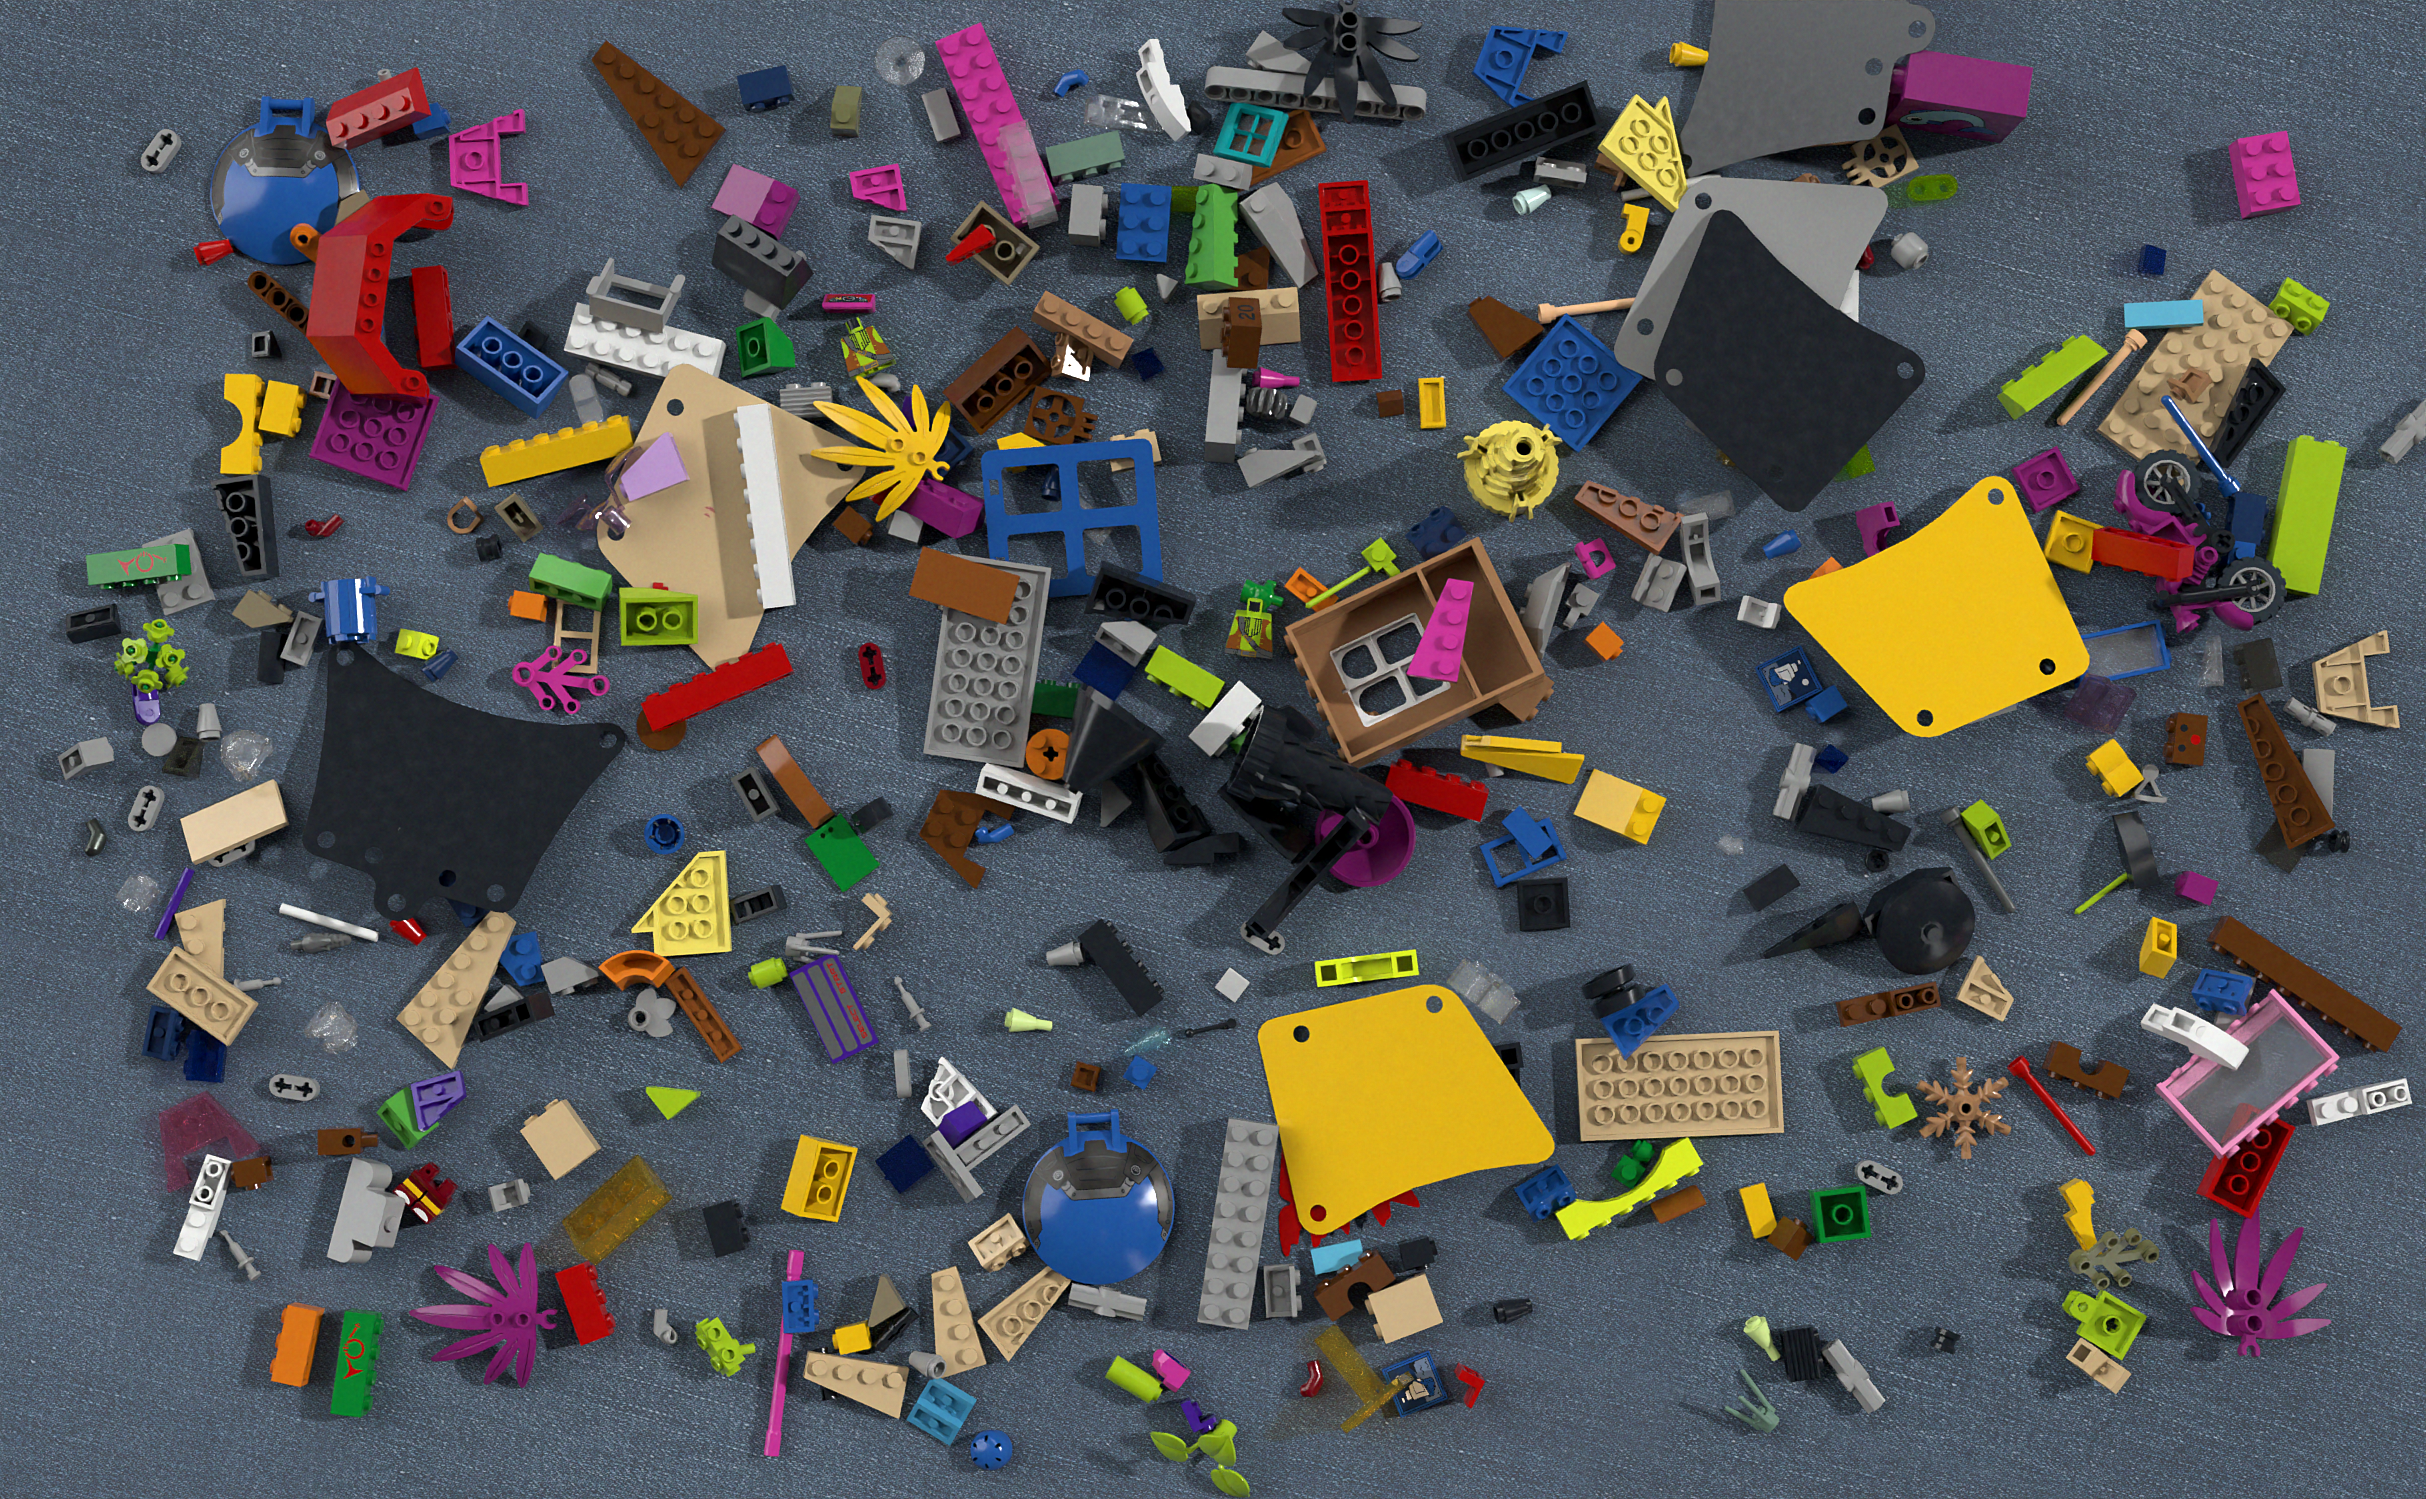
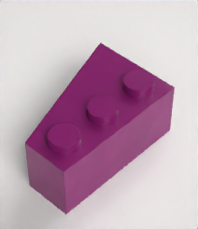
M924 475L912 494L899 507L954 539L981 529L986 517L984 499L936 482Z

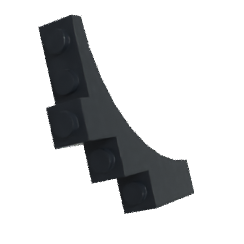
M1351 809L1245 924L1264 941L1371 827L1367 823L1366 818Z

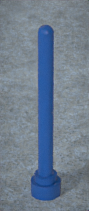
M2164 395L2161 398L2162 404L2217 478L2220 493L2223 497H2228L2235 493L2241 487L2238 480L2225 473L2169 395Z

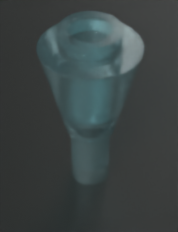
M1157 1024L1141 1037L1137 1043L1125 1048L1124 1053L1129 1058L1140 1052L1167 1048L1170 1036L1165 1027L1160 1028Z

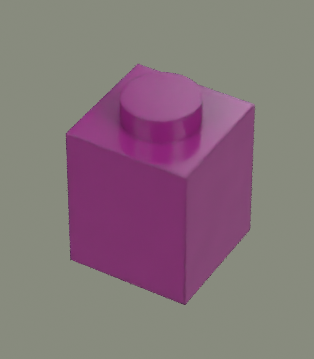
M2183 871L2175 880L2174 888H2176L2174 895L2201 906H2210L2219 882L2192 871Z

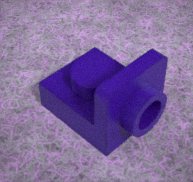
M1190 1397L1180 1401V1405L1193 1432L1199 1430L1200 1433H1204L1214 1427L1213 1423L1217 1421L1215 1414L1200 1420L1199 1417L1203 1413L1197 1401L1192 1403Z

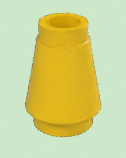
M1679 42V44L1673 43L1669 61L1674 63L1676 67L1705 66L1708 61V51L1684 42Z

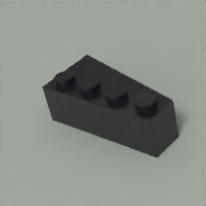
M253 474L211 480V487L215 490L218 498L219 510L222 511L226 521L227 533L230 534L234 544L232 547L242 576L254 580L280 577L270 478Z

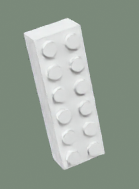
M577 302L564 351L572 357L664 381L670 370L680 364H690L718 378L727 345L723 340L666 325L663 328V333H658L589 315V305Z

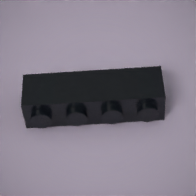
M1101 918L1079 935L1078 939L1140 1018L1164 999L1161 994L1165 991L1156 980L1153 982L1149 980L1146 976L1149 970L1141 960L1136 962L1130 954L1134 951L1125 939L1122 942L1119 941L1115 935L1118 930L1110 920L1105 922Z

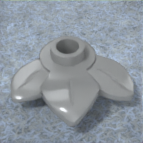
M654 988L646 989L638 995L636 1007L628 1014V1023L634 1030H646L653 1037L667 1036L673 1032V1028L667 1019L674 1013L677 1003L668 998L657 999ZM640 1013L644 1014L646 1018L643 1023L637 1021V1016Z

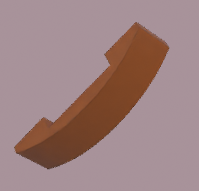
M774 734L755 748L781 787L814 829L835 815L790 755L791 753L777 734Z

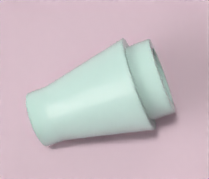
M1544 184L1536 188L1517 192L1516 196L1513 197V205L1520 215H1529L1543 202L1551 198V191Z

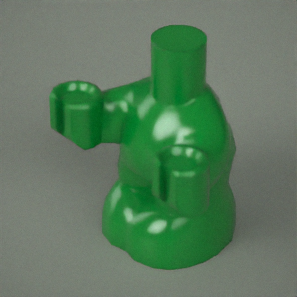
M1247 579L1241 592L1240 602L1248 603L1249 598L1263 600L1262 612L1267 613V608L1270 605L1281 608L1284 598L1274 594L1277 582L1268 579L1263 586Z

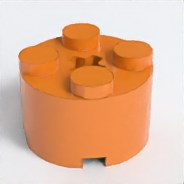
M1045 729L1033 735L1028 742L1026 761L1029 768L1038 777L1048 781L1062 779L1069 736L1066 733L1057 729ZM1051 748L1058 753V757H1054L1052 762H1050L1048 757H1045V753H1049Z

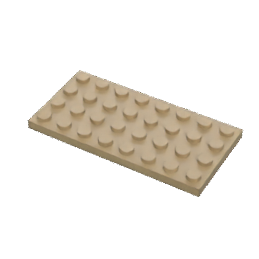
M2214 269L2209 272L2190 299H2203V326L2169 328L2096 430L2139 462L2145 456L2157 450L2164 449V451H2169L2172 449L2177 450L2179 454H2186L2187 458L2190 461L2193 460L2197 466L2202 459L2164 407L2161 398L2164 395H2169L2209 449L2251 358L2259 359L2267 367L2295 329V326L2275 315L2271 309ZM2189 367L2209 374L2213 380L2194 403L2184 399L2180 401L2173 397L2167 383L2170 377L2179 380ZM2167 466L2157 467L2161 475L2166 473ZM2172 468L2170 476L2174 478L2180 476V473ZM2183 479L2178 481L2181 486L2184 484Z
M1778 1030L1650 1036L1625 1061L1610 1037L1575 1039L1580 1141L1784 1133Z

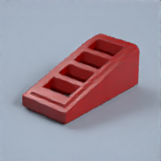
M980 224L945 256L947 264L950 267L993 246L997 243L996 238L983 224Z

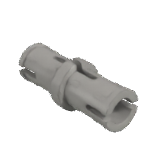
M2291 697L2283 707V711L2300 720L2303 726H2309L2325 737H2328L2336 727L2334 722L2317 713V709L2305 706L2294 697Z

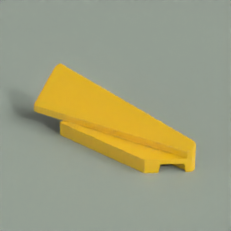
M1461 735V756L1567 784H1572L1575 781L1584 761V755L1561 753L1562 742L1498 736Z

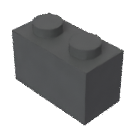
M751 766L731 778L733 785L755 823L760 824L781 812L780 807L756 767Z

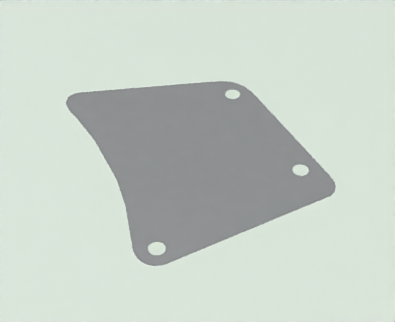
M1709 177L1695 183L1681 198L1678 205L1679 208L1676 209L1619 332L1614 346L1616 360L1620 365L1656 381L1654 361L1709 220L1716 211L1724 209L1736 214L1782 265L1828 304L1839 310L1855 267L1875 230L1885 216L1888 207L1887 195L1881 189L1870 186ZM1707 193L1710 195L1712 203L1709 208L1702 210L1696 206L1695 198L1698 194ZM1646 318L1653 322L1654 329L1651 334L1642 335L1639 333L1637 324L1640 320ZM1671 369L1667 372L1666 379L1669 384L1675 386L1682 382L1683 377L1680 371Z

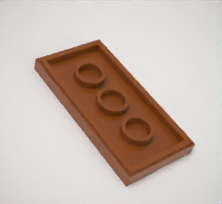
M1297 109L1288 113L1289 118L1271 167L1262 168L1254 166L1249 188L1327 152L1308 110ZM1272 121L1256 128L1254 133L1267 136ZM1241 135L1233 139L1229 149L1242 152L1248 136ZM1252 138L1247 154L1260 156L1265 140ZM1234 188L1237 193L1244 191L1243 189Z
M923 546L908 595L1006 625L1021 576Z

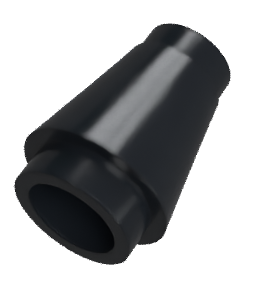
M1529 1298L1499 1300L1498 1303L1493 1304V1312L1498 1324L1504 1323L1507 1325L1533 1312Z

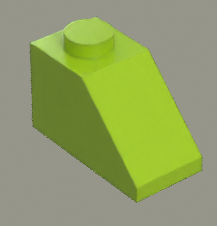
M1980 799L1961 813L1968 831L1991 860L2012 846L1999 815L1983 800Z

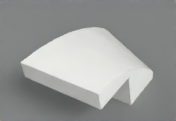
M941 1057L938 1062L939 1067L935 1078L930 1083L929 1093L925 1097L921 1109L936 1127H939L945 1114L969 1101H973L988 1118L972 1135L974 1136L998 1112L948 1060Z

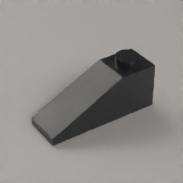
M546 991L527 996L472 1020L480 1043L555 1016V1012Z

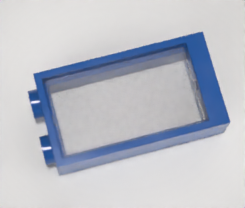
M2159 619L2081 635V639L2089 654L2090 663L2084 674L2073 679L2075 689L2169 669L2172 657L2169 649H2166L2165 646L2166 630L2164 625L2160 624Z

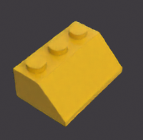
M801 1134L781 1209L801 1217L838 1222L858 1148Z

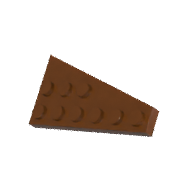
M606 40L591 59L678 186L682 189L725 133L726 129Z

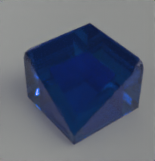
M1832 744L1824 745L1814 758L1815 762L1832 774L1836 773L1849 760L1847 755Z

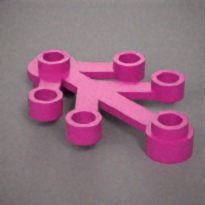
M557 645L549 646L545 653L532 663L520 662L513 668L512 677L515 683L522 687H529L543 710L554 708L556 700L552 695H546L537 681L548 683L564 704V710L569 714L577 713L581 705L577 699L569 695L562 685L586 688L596 696L604 695L610 689V682L603 675H597L591 679L563 675L576 664H582L586 661L587 654L583 649L572 651L570 657L550 672L539 670L549 661L558 660L562 656V650ZM552 648L558 652L555 658L550 655ZM576 652H580L583 655L581 661L575 659ZM524 669L528 670L530 673V676L527 679L523 678L522 671ZM598 680L603 681L604 688L602 690L598 689L596 686ZM545 698L551 700L550 707L544 705L543 701ZM569 702L576 704L574 711L568 708Z

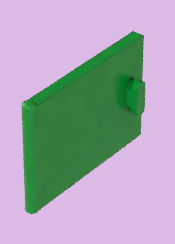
M841 813L804 840L843 893L880 866V862L874 858Z

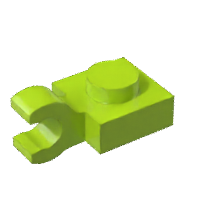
M1381 537L1361 552V555L1376 573L1383 569L1389 578L1401 573L1392 563L1396 559V555Z

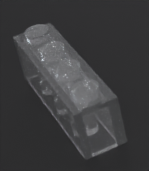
M1028 120L998 128L1000 136L996 137L1000 152H1006L1008 159L1003 161L1007 175H1013L1015 184L1011 185L1015 200L1020 198L1023 206L1018 209L1022 223L1028 222L1029 229L1058 221L1057 212Z

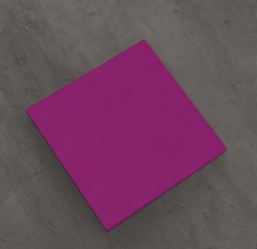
M337 377L308 457L407 492L440 397L430 394L428 406L352 395Z

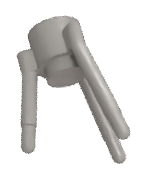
M842 931L797 933L796 937L788 936L785 949L786 956H792L794 961H802L809 964L815 960L804 957L808 955V952L839 955L838 950L809 946V941L805 939L840 936Z

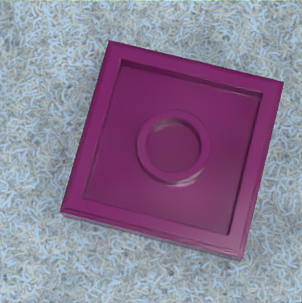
M2057 446L2011 469L2034 514L2081 490Z

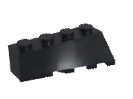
M1101 560L1083 613L1105 614V616L1131 617V619L1137 620L1149 619L1155 622L1187 625L1196 603V594Z

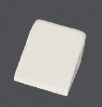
M1229 967L1215 988L1233 1002H1236L1250 982Z

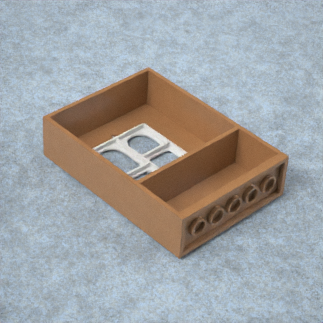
M1479 537L1285 627L1287 635L1283 636L1290 654L1296 653L1297 655L1294 661L1301 677L1306 675L1308 678L1304 682L1311 698H1317L1319 701L1315 705L1322 721L1328 720L1329 726L1326 727L1333 744L1338 743L1340 746L1337 752L1341 761L1357 768L1543 682L1545 676L1542 665ZM1448 578L1474 582L1457 684L1443 681L1441 687L1422 696H1417L1406 676V670L1409 668L1415 654L1390 665L1384 659L1377 644V638L1410 622L1416 625L1421 637H1423ZM1366 645L1377 665V671L1364 678H1350L1342 669V659L1350 650ZM1388 677H1396L1406 697V703L1378 716H1371L1363 712L1359 704L1360 695L1363 690Z

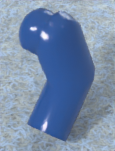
M1009 823L990 833L986 827L975 831V836L980 844L998 843L1014 834Z

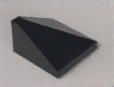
M273 331L252 333V358H282V353Z

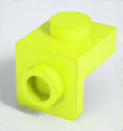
M400 628L395 653L428 660L436 654L439 637Z

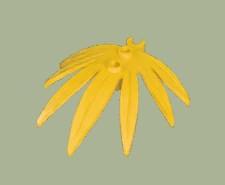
M856 376V381L865 395L898 432L858 410L839 404L814 401L813 406L831 421L856 437L886 452L862 447L836 446L812 450L810 455L818 459L846 465L868 467L893 466L894 470L878 474L866 480L848 494L845 499L846 502L861 500L878 494L900 481L887 495L877 513L875 521L880 522L906 501L919 484L926 470L931 473L935 481L942 482L943 477L938 475L937 469L943 468L946 471L950 469L949 464L946 462H936L933 460L948 431L951 413L950 402L945 401L934 417L930 432L926 401L918 385L914 384L912 389V413L917 432H913L902 412L884 392L863 377Z

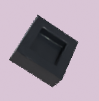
M526 321L517 336L540 352L550 335L533 322Z

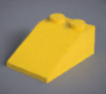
M1593 769L1573 815L1643 846L1648 842L1666 798Z

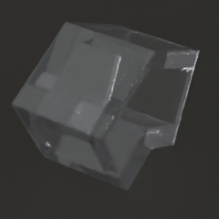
M1726 833L1715 844L1726 856L1744 853L1742 837L1733 838L1729 833Z

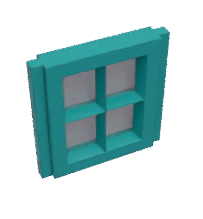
M1231 102L1213 154L1228 160L1270 168L1289 115L1281 111L1256 105Z

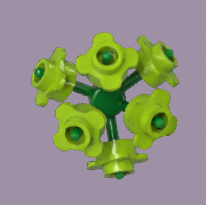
M157 619L152 623L143 624V630L147 631L148 639L154 642L148 648L146 641L142 638L138 640L126 638L123 640L124 654L120 656L119 652L116 653L118 660L114 662V670L118 672L119 676L125 675L128 681L130 680L128 675L136 673L133 665L146 661L149 664L148 669L141 670L138 676L131 678V683L137 685L141 692L151 693L154 689L162 688L163 684L159 681V675L153 671L155 665L159 668L164 667L168 671L164 676V679L169 683L166 686L167 689L173 686L178 688L185 684L188 679L186 673L189 668L185 667L183 669L179 665L181 659L185 657V652L182 649L176 650L172 648L170 644H164L162 647L159 645V643L167 641L168 636L174 635V629L170 628L165 620Z

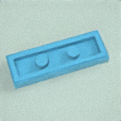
M2203 299L2124 304L2125 330L2203 326L2204 323Z

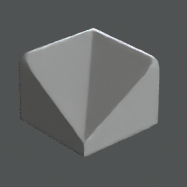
M1299 395L1289 420L1306 428L1317 407V401L1304 395Z

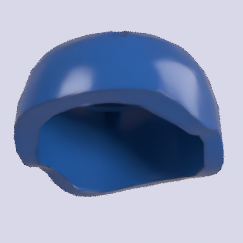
M671 814L656 815L645 826V841L648 847L655 853H673L683 845L684 827L680 820Z
M1000 1430L982 1431L972 1440L970 1448L971 1458L975 1465L981 1469L997 1470L1005 1466L1011 1459V1440L1007 1434Z

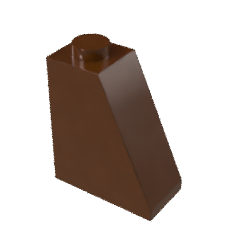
M1489 295L1484 299L1478 297L1468 305L1470 309L1467 311V317L1501 363L1541 335L1544 330L1542 325Z

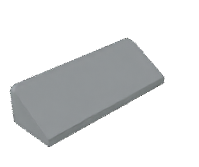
M2302 749L2301 766L2332 819L2335 751L2328 749Z

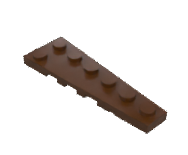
M2261 693L2238 703L2237 707L2288 849L2290 850L2336 827Z

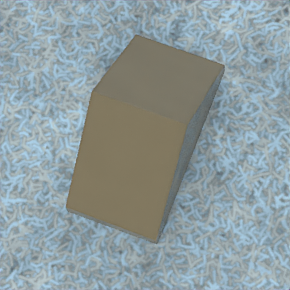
M513 493L494 507L523 543L544 529L525 500L516 493Z
M883 1273L880 1276L868 1322L870 1327H874L906 1306L888 1274Z

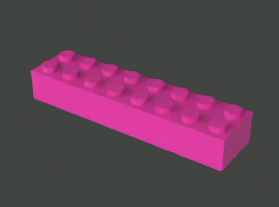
M981 22L935 41L939 55L1013 225L1019 229L1061 211L1059 200Z

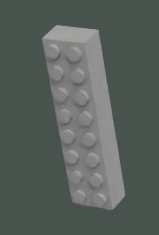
M1229 1117L1197 1322L1248 1330L1279 1125L1234 1117Z

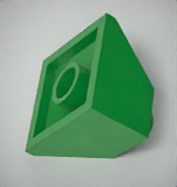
M763 317L735 328L741 377L781 373L796 367L793 343L770 317Z

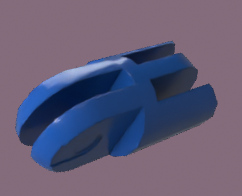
M1427 230L1396 263V272L1401 279L1412 280L1417 277L1443 250V245L1433 230Z

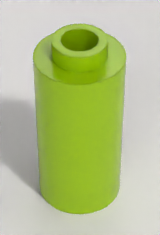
M1117 1355L1105 1375V1378L1148 1404L1151 1400L1156 1402L1163 1390L1160 1387V1380Z

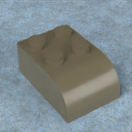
M981 200L951 236L950 240L952 245L956 247L980 224H983L996 238L997 243L969 257V259L999 283L1009 287L1039 251L1040 246Z

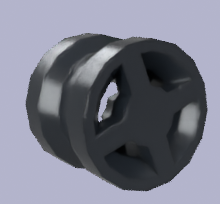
M493 534L490 538L486 539L483 537L476 538L477 553L481 562H486L489 558H503L502 545L498 534Z
M1936 1326L1935 1339L1931 1340L1930 1346L1954 1355L1956 1351L1955 1343L1960 1340L1961 1335Z

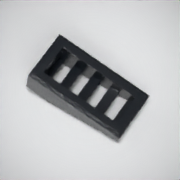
M771 885L729 901L736 925L770 915L788 907L781 885ZM760 896H763L767 909H764ZM752 899L757 911L756 913H754L752 904L750 902V900ZM743 902H744V905H745V908H746V912H747V915H748V916H745V917H744V914H743V911H742V908H741V905H740V903H743Z

